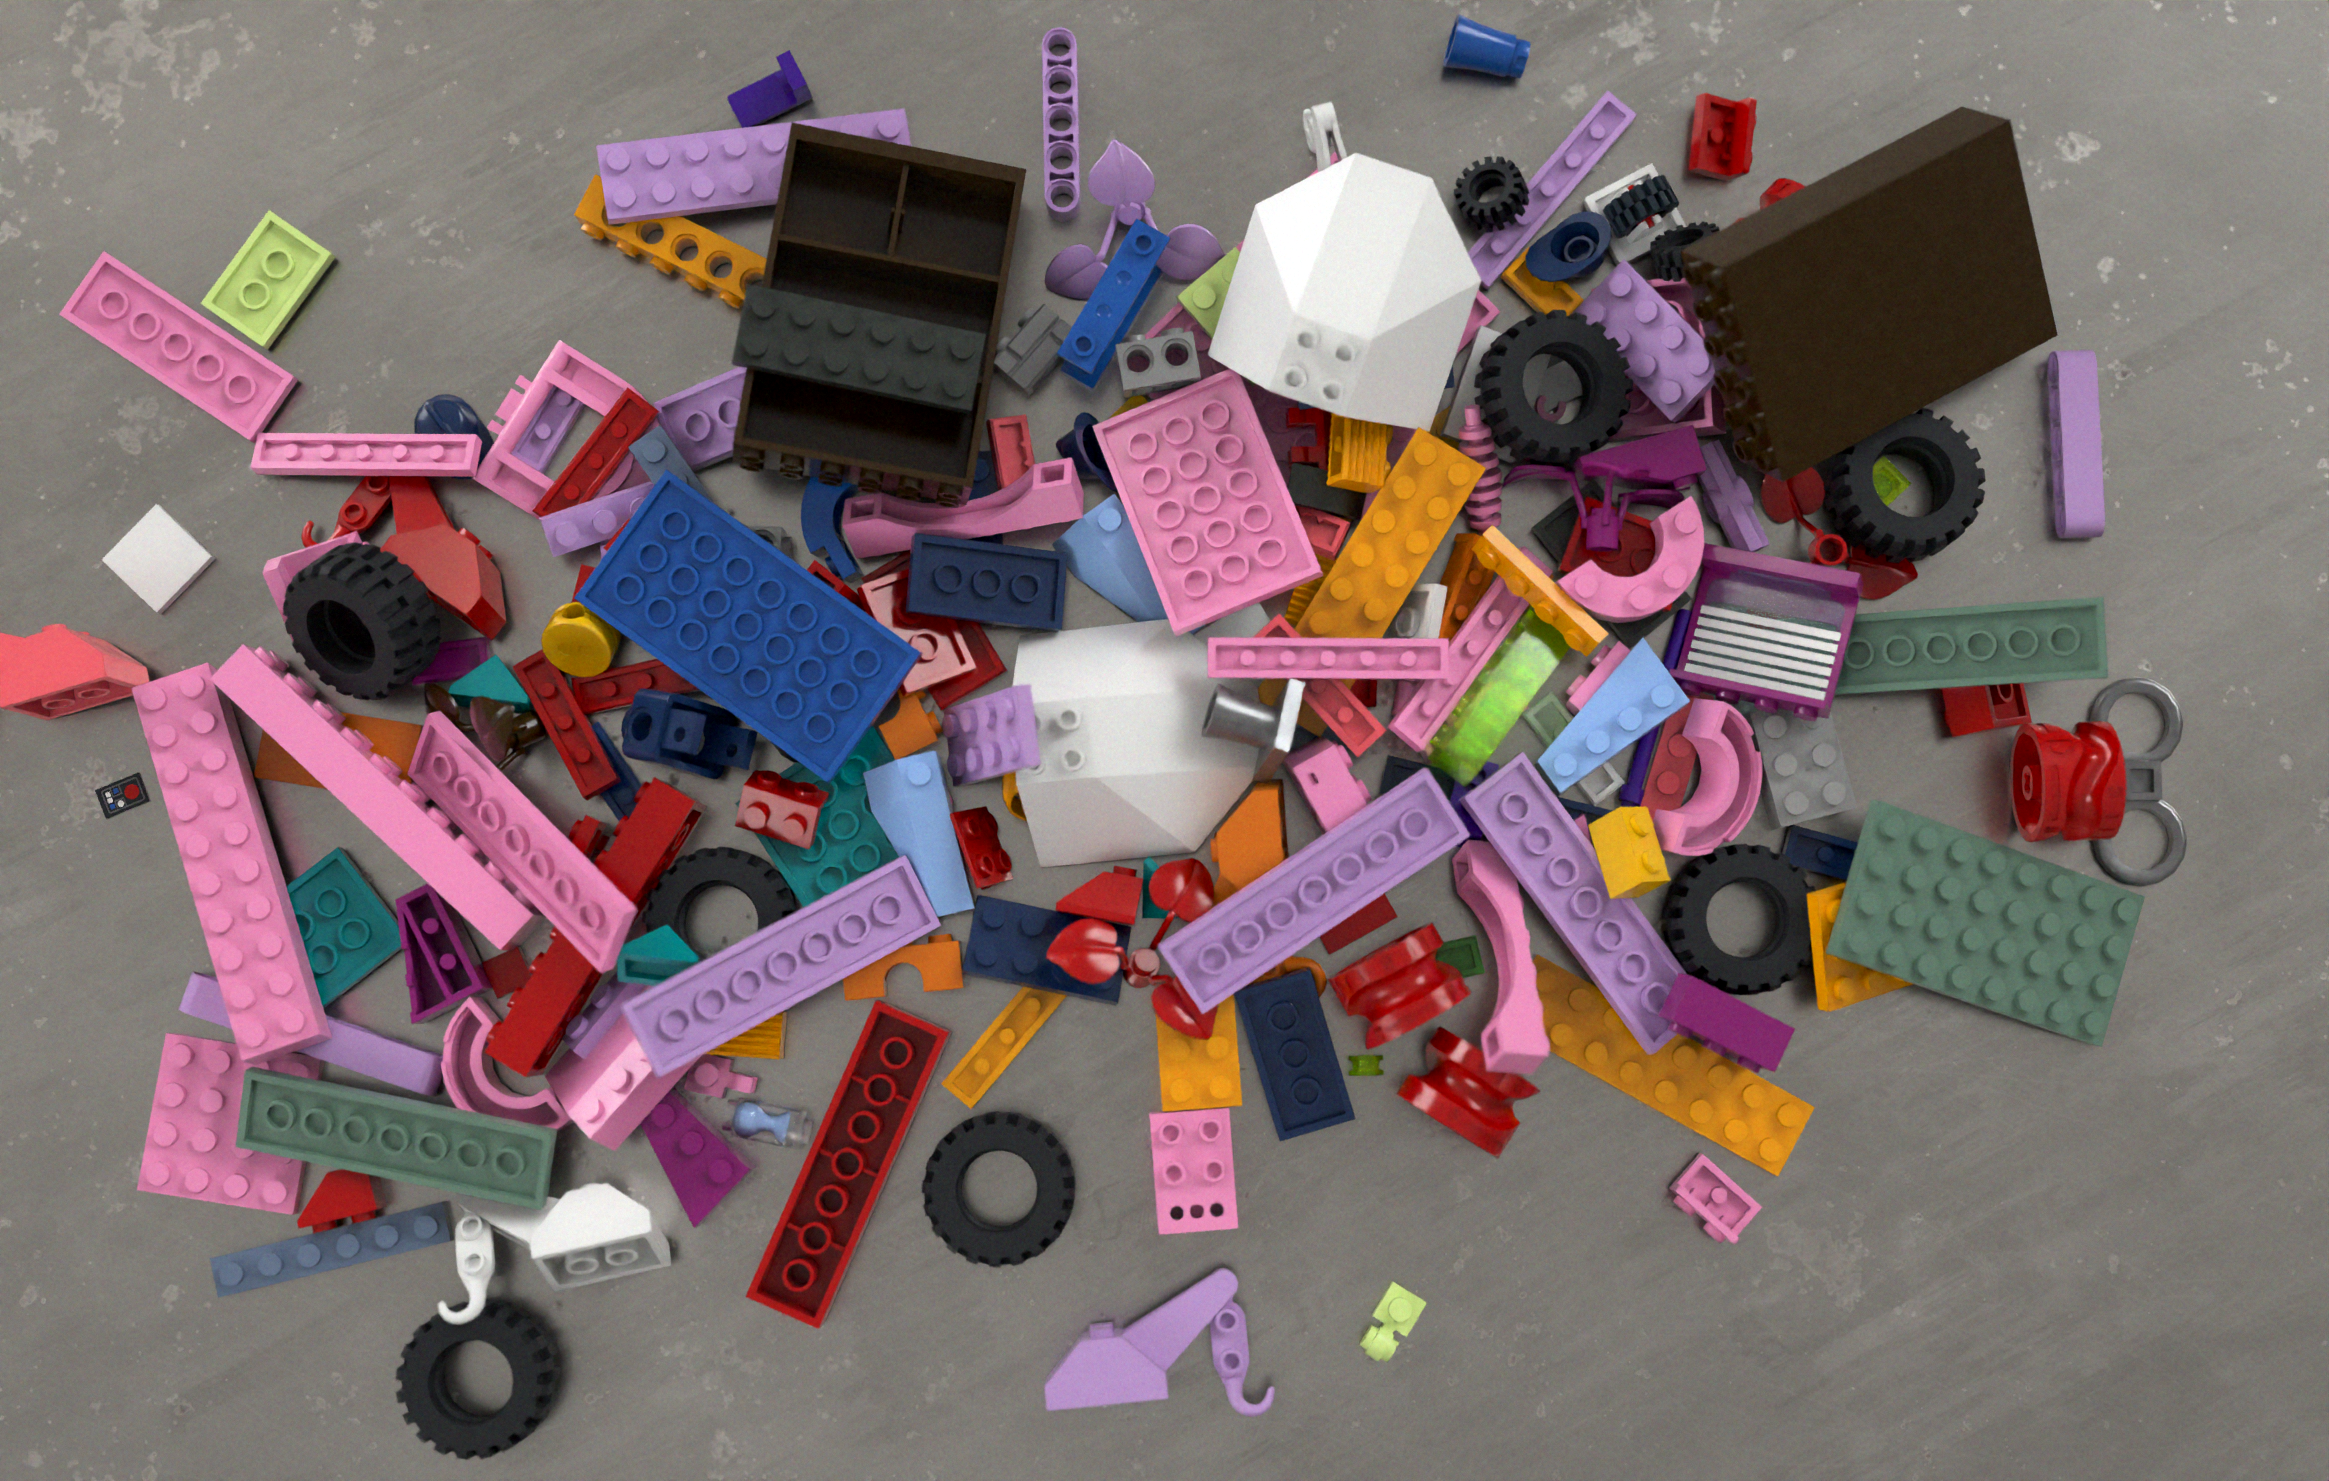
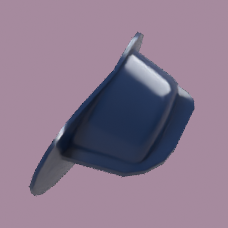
M1583 211L1573 214L1539 238L1529 248L1526 255V267L1532 276L1541 281L1548 282L1591 275L1604 262L1606 249L1612 237L1611 226L1604 216L1596 212Z
M451 394L437 395L428 399L419 408L414 419L415 434H476L482 441L477 469L494 444L489 431L470 405L462 398ZM453 477L458 480L473 479L472 477Z
M1082 412L1075 418L1074 429L1057 440L1056 448L1063 459L1072 457L1079 479H1100L1109 489L1118 493L1092 427L1099 422L1091 414Z

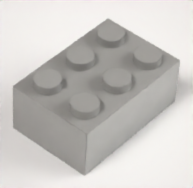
M1779 708L1777 713L1760 710L1744 715L1754 731L1751 738L1755 751L1761 752L1762 784L1760 791L1771 830L1857 808L1831 711L1828 719L1817 717V721L1799 719L1793 715V711Z

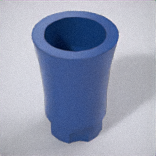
M1458 14L1449 36L1443 66L1487 72L1505 77L1507 74L1512 77L1521 78L1531 44L1529 41L1517 39L1516 35L1493 29Z

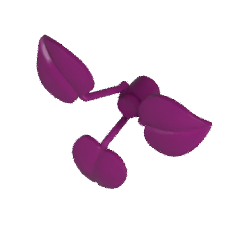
M1591 461L1582 465V473L1585 475L1606 476L1603 508L1592 509V515L1589 517L1576 475L1572 471H1566L1564 467L1540 464L1521 465L1513 468L1503 480V487L1509 483L1527 479L1544 478L1569 481L1581 517V529H1587L1586 549L1591 551L1610 552L1618 550L1619 531H1622L1623 519L1629 503L1655 505L1671 509L1685 500L1684 495L1679 491L1668 489H1643L1619 493L1618 501L1621 502V505L1615 517L1616 510L1611 509L1614 477L1640 478L1650 475V467L1627 462L1616 464L1609 461Z

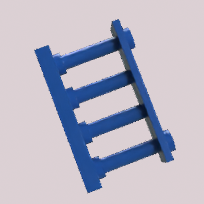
M1136 218L1057 352L1058 356L1065 359L1060 368L1062 375L1094 392L1116 354L1115 344H1121L1122 339L1127 336L1164 273L1157 266V262L1171 240L1170 237Z

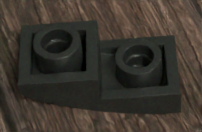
M1297 463L1292 464L1287 489L1294 505L1320 510L1333 516L1361 520L1366 493L1328 486L1326 483L1328 480V470Z

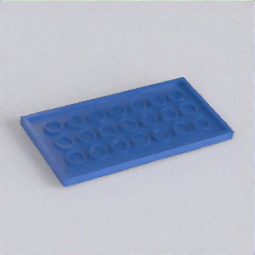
M667 469L574 597L827 783L833 781L923 655L922 652Z

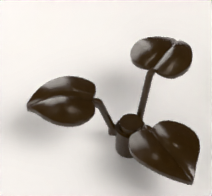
M431 682L424 684L426 714L441 711L461 732L476 731L489 756L496 761H501L496 766L501 772L516 757L525 754V746L545 738V726L538 713L533 710L514 717V705L499 703L485 696H477L470 703L472 724H464L459 721L460 710L453 697L437 684ZM511 748L512 752L508 755V751Z

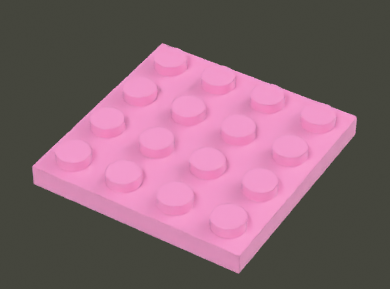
M166 1033L137 1190L290 1215L297 1214L307 1162L236 1147L244 1072L250 1067H256L321 1081L325 1061L303 1053L292 1052L253 1065L241 1060L236 1043Z

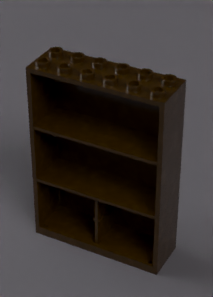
M1960 107L1681 251L1685 264L1683 266V275L1691 286L1695 299L1693 310L1697 319L1701 322L1705 334L1703 345L1707 354L1711 357L1715 369L1713 380L1717 389L1721 392L1725 404L1723 415L1727 424L1731 427L1734 436V453L1742 463H1746L1781 482L1794 477L2058 336L2011 120L1966 107Z
M791 123L762 287L986 334L970 414L747 368L733 440V462L740 463V468L752 472H763L764 468L779 470V475L790 479H802L803 475L819 478V483L828 486L839 487L842 486V482L858 485L857 489L866 493L879 494L881 489L897 492V497L910 501H919L920 497L936 499L935 503L943 507L958 508L959 504L966 505L973 488L1026 169Z

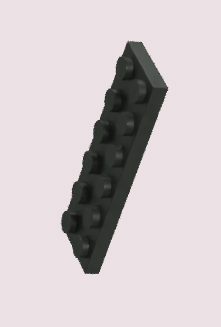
M747 284L732 365L970 414L986 334Z

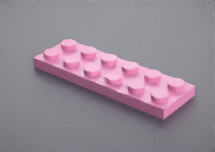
M105 251L102 252L59 314L253 443L256 442L258 433L263 432L298 381L293 375Z

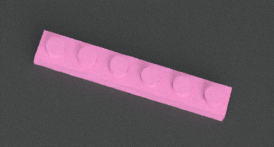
M258 433L250 468L257 475L476 477L482 441L476 434Z
M1525 546L1519 548L1548 577L1553 571ZM1499 575L1449 642V679H1422L1388 725L1391 731L1416 752L1425 749L1529 605L1523 597L1513 594L1507 587L1506 581Z
M1208 637L1207 678L1449 679V639Z

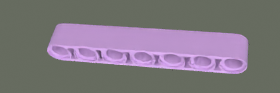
M192 972L178 1010L232 1029L218 979L207 974ZM326 1015L332 1039L297 1051L429 1096H436L443 1077L441 1062H443L442 1054Z

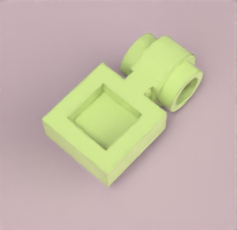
M1391 1281L1372 1313L1373 1317L1383 1322L1382 1325L1378 1326V1328L1370 1325L1359 1344L1365 1349L1364 1353L1376 1361L1382 1359L1388 1362L1399 1344V1341L1393 1338L1394 1330L1407 1337L1427 1302Z

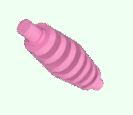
M1468 405L1464 407L1466 424L1459 428V439L1464 440L1459 443V452L1486 467L1469 495L1468 501L1465 503L1466 512L1472 515L1468 518L1470 527L1477 529L1479 536H1482L1491 525L1496 528L1501 524V514L1498 511L1501 510L1502 500L1498 496L1502 494V484L1499 483L1502 479L1501 469L1496 467L1499 465L1498 455L1493 452L1496 449L1494 440L1487 438L1492 435L1491 427L1482 422L1480 405Z

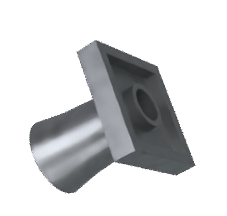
M1289 678L1272 706L1238 694L1218 683L1206 711L1202 726V737L1225 739L1259 748L1252 780L1268 784L1290 751L1305 683Z

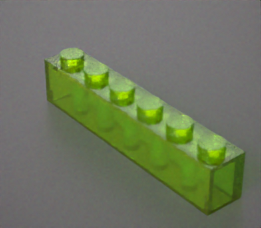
M1531 609L1525 613L1515 628L1521 631L1515 641L1508 637L1494 656L1500 660L1495 668L1492 669L1487 665L1473 683V685L1479 688L1474 696L1471 698L1465 694L1454 708L1452 714L1457 719L1451 727L1444 723L1430 741L1435 748L1427 759L1464 787L1478 774L1570 648L1564 636L1553 625L1542 621L1536 612H1533Z

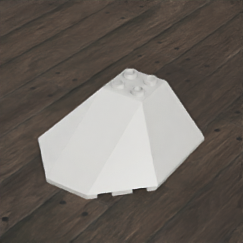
M1354 153L1256 204L1207 356L1271 392L1348 418L1412 429L1420 427L1425 431H1430L1481 283L1476 267L1473 265L1463 245L1460 234L1447 212L1433 179L1359 153Z
M1169 619L1020 635L1012 687L1016 685H1031L1041 765L1016 771L1015 773L1018 792L1040 868L1196 852L1252 783L1259 748L1225 739L1202 737V726L1211 696L1217 684L1220 683L1238 694L1260 702L1258 688L1246 678H1207L1208 647L1190 632L1176 636Z

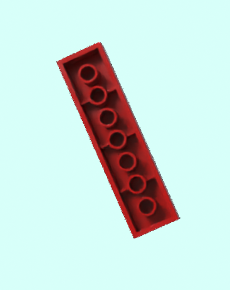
M656 777L653 778L651 783L646 781L640 787L634 798V802L638 803L630 817L627 815L622 817L613 832V836L617 837L609 851L606 849L602 850L593 864L637 908L626 938L649 902L646 897L650 888L655 889L659 882L657 877L664 869L669 870L707 808L703 803ZM555 926L549 938L553 939L546 953L540 952L529 967L528 972L532 974L524 988L519 986L510 997L507 1007L511 1008L508 1015L503 1022L498 1020L486 1037V1041L490 1044L484 1053L524 1077L539 1076L544 1073L563 1042L562 1037L566 1034L568 1024L581 1013L605 972L600 973Z
M875 1000L745 1297L817 1329L825 1323L952 1031L886 1002Z

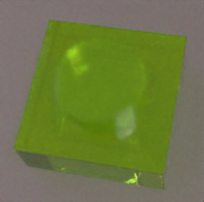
M1885 456L1874 464V486L1880 499L1888 506L1912 483Z

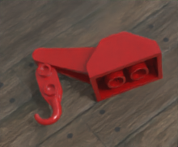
M365 476L340 508L334 533L328 540L356 531L358 534L365 532L373 525L392 500L397 534L391 535L380 548V552L389 551L398 557L397 561L402 565L408 564L415 571L413 575L419 582L423 581L428 588L426 593L430 600H434L437 605L490 640H493L506 623L500 571L490 561L493 554L481 546V541L468 530L461 527L458 532L456 531L428 476ZM307 521L302 529L301 539L305 548L319 544L313 541L311 537V531L314 527L312 521Z

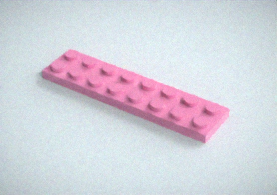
M441 711L427 714L408 775L600 973L613 969L637 908Z

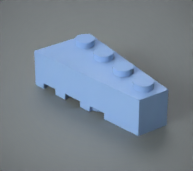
M1642 638L1542 754L1534 766L1555 795L1559 797L1679 712L1690 700L1645 639Z

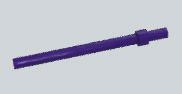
M1679 609L1662 662L1668 672L1670 668L1677 670L1692 612L1686 609ZM1660 725L1639 740L1627 784H1622L1618 800L1621 801L1620 807L1641 806L1645 793L1642 786Z

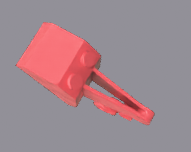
M64 624L47 625L42 628V632L27 636L26 638L0 633V708L48 721L132 696L131 688L149 682L147 667L109 642L90 636L88 632H77L68 629Z

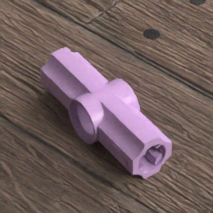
M1716 440L1701 446L1700 449L1707 469L1698 478L1704 490L1702 494L1703 500L1714 522L1720 523L1731 548L1755 553L1768 546L1770 543L1753 510L1754 501L1749 487L1742 477L1736 476L1720 441Z

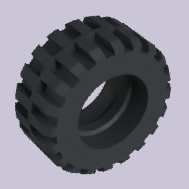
M1552 310L1546 315L1543 312L1530 315L1507 329L1490 344L1491 349L1483 354L1479 363L1483 369L1475 376L1474 387L1481 389V394L1474 398L1475 404L1480 405V409H1484L1486 417L1482 419V422L1489 425L1497 434L1493 439L1500 448L1506 445L1512 448L1510 456L1520 461L1526 457L1530 458L1531 464L1545 465L1551 463L1553 466L1564 465L1600 449L1609 442V437L1618 433L1622 427L1623 422L1620 418L1629 413L1631 401L1625 399V395L1633 391V379L1626 378L1624 372L1630 368L1627 357L1620 359L1616 349L1621 347L1620 343L1615 337L1608 340L1603 335L1606 328L1596 321L1588 325L1586 324L1587 316L1577 312L1569 317L1565 310ZM1539 354L1556 356L1567 362L1576 372L1582 386L1583 399L1579 414L1571 422L1557 424L1545 420L1529 405L1523 389V374L1528 361Z
M1921 408L1915 414H1910L1831 457L1827 466L1831 472L1824 479V490L1831 492V495L1825 500L1828 512H1836L1838 518L1833 521V524L1838 532L1845 529L1849 533L1850 537L1846 541L1854 548L1861 544L1867 548L1865 555L1877 559L1880 555L1885 554L1886 561L1890 563H1900L1905 558L1910 563L1921 561L1927 555L1933 556L1942 551L1965 532V529L1974 522L1978 515L1976 508L1983 503L1985 495L1983 489H1978L1986 481L1985 470L1983 468L1977 469L1976 462L1981 459L1977 448L1970 450L1966 441L1970 437L1963 429L1957 433L1951 428L1954 421L1943 415L1938 420L1933 418V410ZM1887 454L1903 455L1915 460L1927 471L1935 491L1934 505L1927 515L1910 517L1899 514L1890 509L1880 499L1873 482V467L1878 458Z
M346 543L344 546L339 545L299 571L293 577L292 582L288 584L285 593L286 599L283 604V615L288 618L285 621L287 634H291L293 637L292 646L296 653H301L306 660L303 662L310 671L314 670L320 676V681L327 686H335L336 692L350 696L353 694L355 699L380 700L396 693L433 663L436 653L439 651L441 637L438 636L441 633V622L435 616L438 609L434 600H430L426 593L428 588L423 581L419 582L413 575L415 571L408 564L402 565L398 562V557L389 551L382 553L380 552V547L370 544Z
M1734 844L1714 849L1712 853L1700 855L1693 859L1689 866L1684 867L1677 874L1678 880L1675 885L1670 886L1666 895L1669 898L1668 906L1663 908L1662 919L1667 922V931H1663L1665 941L1671 943L1673 948L1672 954L1686 969L1685 972L1731 995H1758L1762 992H1771L1781 988V984L1784 982L1792 981L1800 975L1799 969L1802 965H1808L1813 958L1807 894L1816 891L1814 886H1808L1805 878L1808 875L1800 866L1794 867L1790 864L1791 858L1781 852L1774 853L1770 851V847L1762 845ZM1732 883H1749L1759 887L1769 897L1775 910L1776 928L1774 936L1763 951L1753 956L1736 957L1723 952L1715 945L1708 931L1706 918L1711 898L1721 888Z
M730 847L702 848L695 850V853L689 856L683 855L674 861V866L669 870L664 869L657 877L659 880L655 889L650 888L646 897L649 900L647 911H643L642 923H646L647 933L668 925L699 957V962L707 957L700 954L691 945L685 926L688 908L699 893L708 888L721 885L731 886L745 893L753 902L757 911V932L796 912L794 905L796 898L792 889H789L782 874L761 857Z
M989 1112L962 1122L937 1144L936 1149L927 1162L925 1179L922 1181V1193H924L925 1199L923 1207L926 1217L929 1216L933 1225L931 1229L937 1238L941 1237L947 1244L946 1248L951 1252L961 1254L966 1257V1261L976 1265L979 1262L988 1264L989 1267L1001 1268L1002 1265L1009 1264L1015 1266L1024 1263L1032 1257L1036 1258L1045 1252L1061 1235L1074 1205L1075 1172L1072 1169L1070 1156L1059 1142V1138L1042 1126V1123L1018 1113ZM1006 1151L1013 1153L1026 1161L1035 1175L1037 1182L1035 1203L1030 1212L1014 1224L1007 1226L985 1224L972 1215L964 1202L962 1194L964 1175L975 1159L988 1152Z
M486 1299L485 1306L480 1314L467 1323L452 1324L445 1321L439 1312L430 1317L427 1323L420 1325L413 1333V1341L406 1344L401 1353V1357L405 1360L403 1365L397 1367L395 1379L402 1381V1389L396 1391L398 1404L405 1402L408 1412L402 1416L407 1425L414 1422L420 1429L415 1436L423 1443L429 1440L436 1443L434 1451L443 1455L455 1452L456 1459L469 1460L473 1456H479L480 1459L493 1457L501 1451L505 1452L533 1433L535 1428L545 1420L550 1412L548 1407L555 1401L558 1389L554 1387V1382L560 1377L559 1365H554L552 1358L557 1352L554 1343L547 1344L543 1337L547 1332L541 1323L534 1325L529 1320L531 1314L523 1308L514 1310L511 1308L510 1302L502 1300L489 1302L488 1299ZM462 1302L448 1309L454 1313L461 1312L466 1309L469 1302ZM469 1341H483L497 1348L508 1361L512 1371L513 1388L511 1396L500 1410L490 1415L479 1416L463 1410L453 1401L446 1387L445 1366L447 1359L455 1348Z

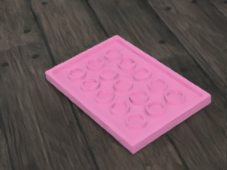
M1229 368L1092 426L1176 636L1323 576L1239 373Z

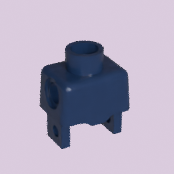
M644 688L636 692L632 706L623 718L621 728L623 736L622 752L628 758L673 771L718 779L722 775L724 766L749 770L758 732L734 727L735 715L727 709L680 694ZM703 732L705 738L704 745L702 750L697 754ZM737 747V753L734 756V750Z

